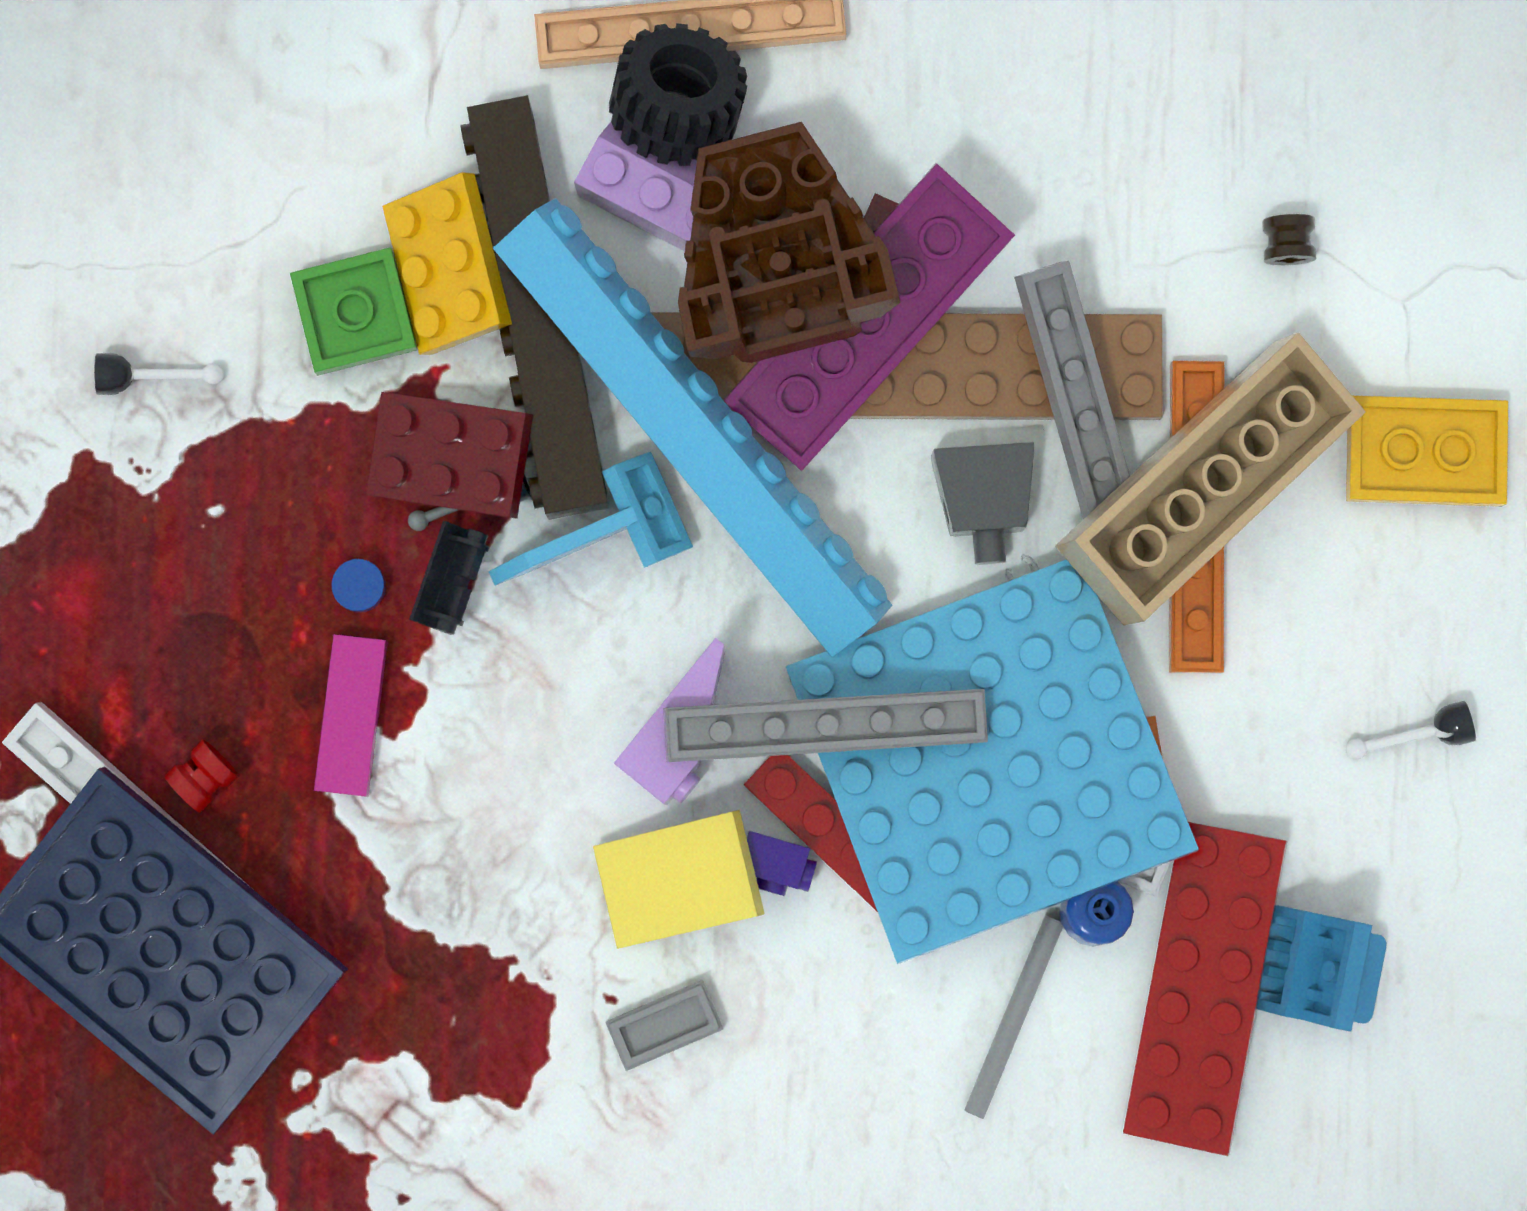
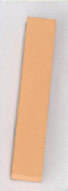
M678 0L534 14L540 69L618 62L619 56L622 55L623 48L629 40L635 41L636 34L644 29L654 32L655 25L666 24L669 28H676V23L688 24V29L697 31L699 27L709 31V37L713 39L720 37L728 43L727 51L846 40L843 0Z

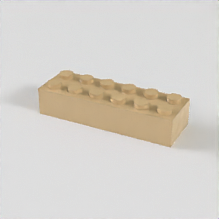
M1299 332L1275 341L1057 543L1055 547L1123 625L1144 622L1366 411Z

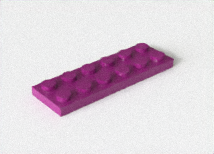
M937 163L930 168L873 232L876 237L879 236L888 249L901 303L880 318L861 322L862 331L854 337L757 361L724 398V402L733 411L742 415L752 428L801 471L1015 236L1011 230Z

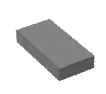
M703 980L605 1022L625 1071L723 1030Z

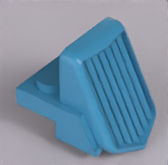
M1276 905L1257 1009L1350 1032L1352 1031L1353 1022L1368 1023L1374 1013L1387 943L1385 938L1381 935L1372 934V925Z

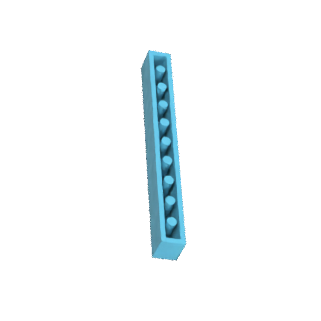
M556 198L535 209L493 247L494 251L830 656H835L875 626L892 607L891 602L887 599V593L883 585L874 576L867 575L853 558L852 549L846 540L837 534H833L820 518L819 510L813 500L795 488L786 477L785 468L779 459L773 454L766 452L752 436L751 427L746 419L739 413L732 411L719 396L718 388L713 379L705 372L698 370L685 355L684 347L679 338L673 332L661 326L650 312V306L645 297L636 289L628 286L616 271V265L612 257L604 249L595 246L581 229L582 224L578 216L569 207L561 205Z

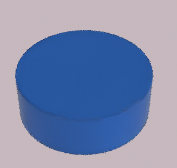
M352 559L343 563L334 573L332 592L337 602L346 609L353 612H367L378 606L384 598L386 580L382 571L373 563L363 559Z

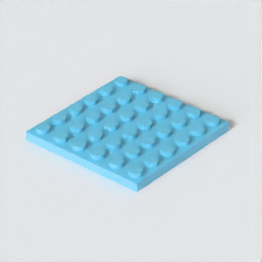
M1067 560L856 639L833 657L827 651L785 666L798 700L985 689L988 742L818 753L897 964L1199 850L1099 598Z

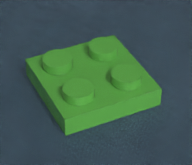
M391 247L290 273L314 373L317 376L418 350L394 252Z

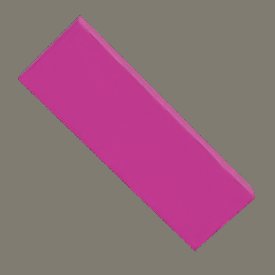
M333 635L314 791L369 796L388 645L386 640Z

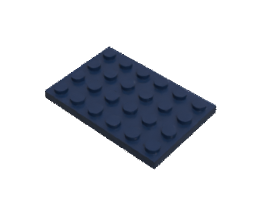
M106 767L97 769L0 893V957L213 1135L220 1130L348 970L345 965Z

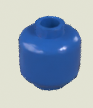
M1115 882L1062 902L1059 912L1061 924L1067 934L1078 943L1093 947L1110 944L1123 937L1131 926L1134 909L1132 898L1125 887L1119 882ZM1098 900L1100 902L1099 906L1093 908L1095 902ZM1094 913H1099L1103 920L1097 918Z

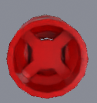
M202 739L191 749V759L189 761H186L184 764H175L164 775V778L174 791L199 813L212 803L213 794L219 787H229L239 777V774L229 761L205 739Z

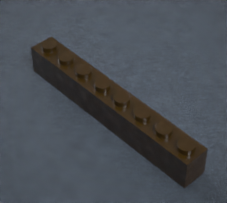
M528 95L467 107L469 123L460 125L466 155L476 154L479 173L475 174L482 205H486L489 221L487 225L493 247L535 209L550 201L532 106ZM494 251L512 321L511 325L500 329L505 357L515 355L518 375L509 377L515 407L524 406L526 413L533 414L527 458L534 456L538 475L537 477L529 478L534 508L544 507L545 515L549 520L610 508L580 353Z

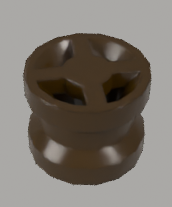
M1285 214L1268 217L1262 221L1263 232L1268 236V247L1263 252L1266 264L1298 265L1316 260V248L1310 241V233L1315 229V217L1306 214Z

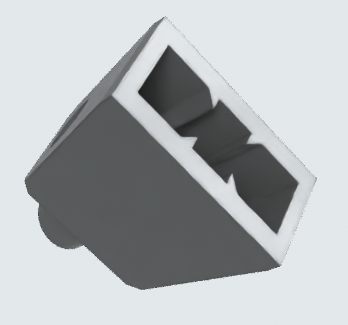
M1034 442L938 448L932 452V467L949 534L954 537L973 535L974 562L976 565L1005 563L1004 533L1023 532L1027 527Z

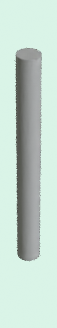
M1046 915L1042 921L964 1111L982 1119L985 1117L1063 929L1061 921Z

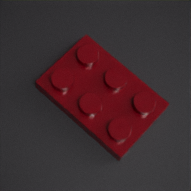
M381 392L366 495L518 519L533 414Z

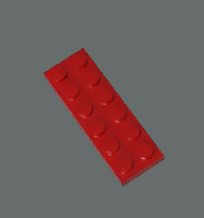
M1188 822L1199 850L1178 858L1173 863L1123 1133L1229 1156L1288 841Z

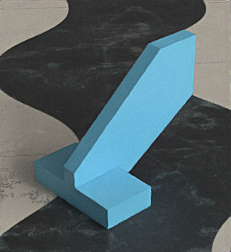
M651 451L615 464L602 471L619 512L527 551L488 571L494 585L496 586L529 573L626 529L644 568L692 548L693 545Z

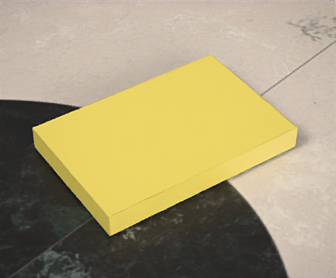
M740 810L593 846L617 949L765 914Z

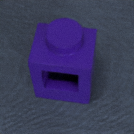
M749 831L747 842L757 877L758 888L785 896L788 887L808 892L817 861L807 859L810 848Z

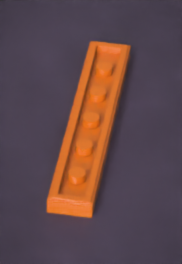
M1172 361L1170 363V438L1224 389V362ZM1224 547L1169 598V673H1224Z

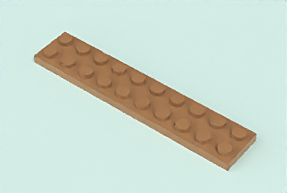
M651 312L664 329L670 330L679 338L684 347L685 355L695 367L713 379L718 388V394L723 400L756 364V362H741L735 355L720 359L690 357L680 312ZM945 313L849 418L1055 420L1025 314ZM1084 314L1114 420H1161L1163 418L1162 314Z

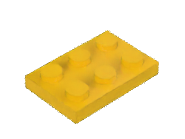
M461 172L382 206L419 355H433L512 324L474 173Z
M1352 395L1366 412L1347 430L1346 502L1499 507L1507 504L1508 401Z

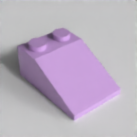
M717 638L713 640L614 762L617 767L664 805H668L673 798L682 803L701 780L694 773L700 766L701 760L666 762L663 708L714 704L725 655L724 644Z

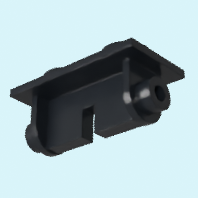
M447 521L442 522L409 620L449 635L455 634L457 625L463 627L464 621H462L472 592V590L467 588L470 579L476 580L484 554L489 551L490 547L485 545L488 535L476 530L464 529Z

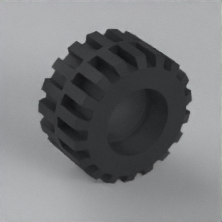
M676 23V28H669L666 24L655 25L654 32L644 29L636 34L635 41L629 40L625 44L622 55L619 56L609 101V113H612L611 123L614 130L622 131L620 139L627 146L636 144L638 146L636 153L645 158L649 154L657 156V163L668 165L669 160L677 161L679 166H690L692 159L697 160L699 148L733 139L748 85L745 84L747 73L745 67L739 66L741 58L737 52L727 51L728 43L722 38L713 39L708 36L709 31L699 27L697 31L688 29V24ZM666 91L681 93L689 98L674 96Z

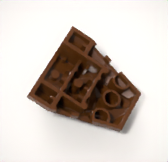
M802 121L698 149L690 208L693 215L690 241L686 240L684 258L687 262L684 287H680L678 307L690 357L720 359L735 355L741 362L753 363L854 337L862 331L861 322L880 318L901 303L887 247L879 236H875L863 218L862 210L854 198L848 196L838 181L835 170Z

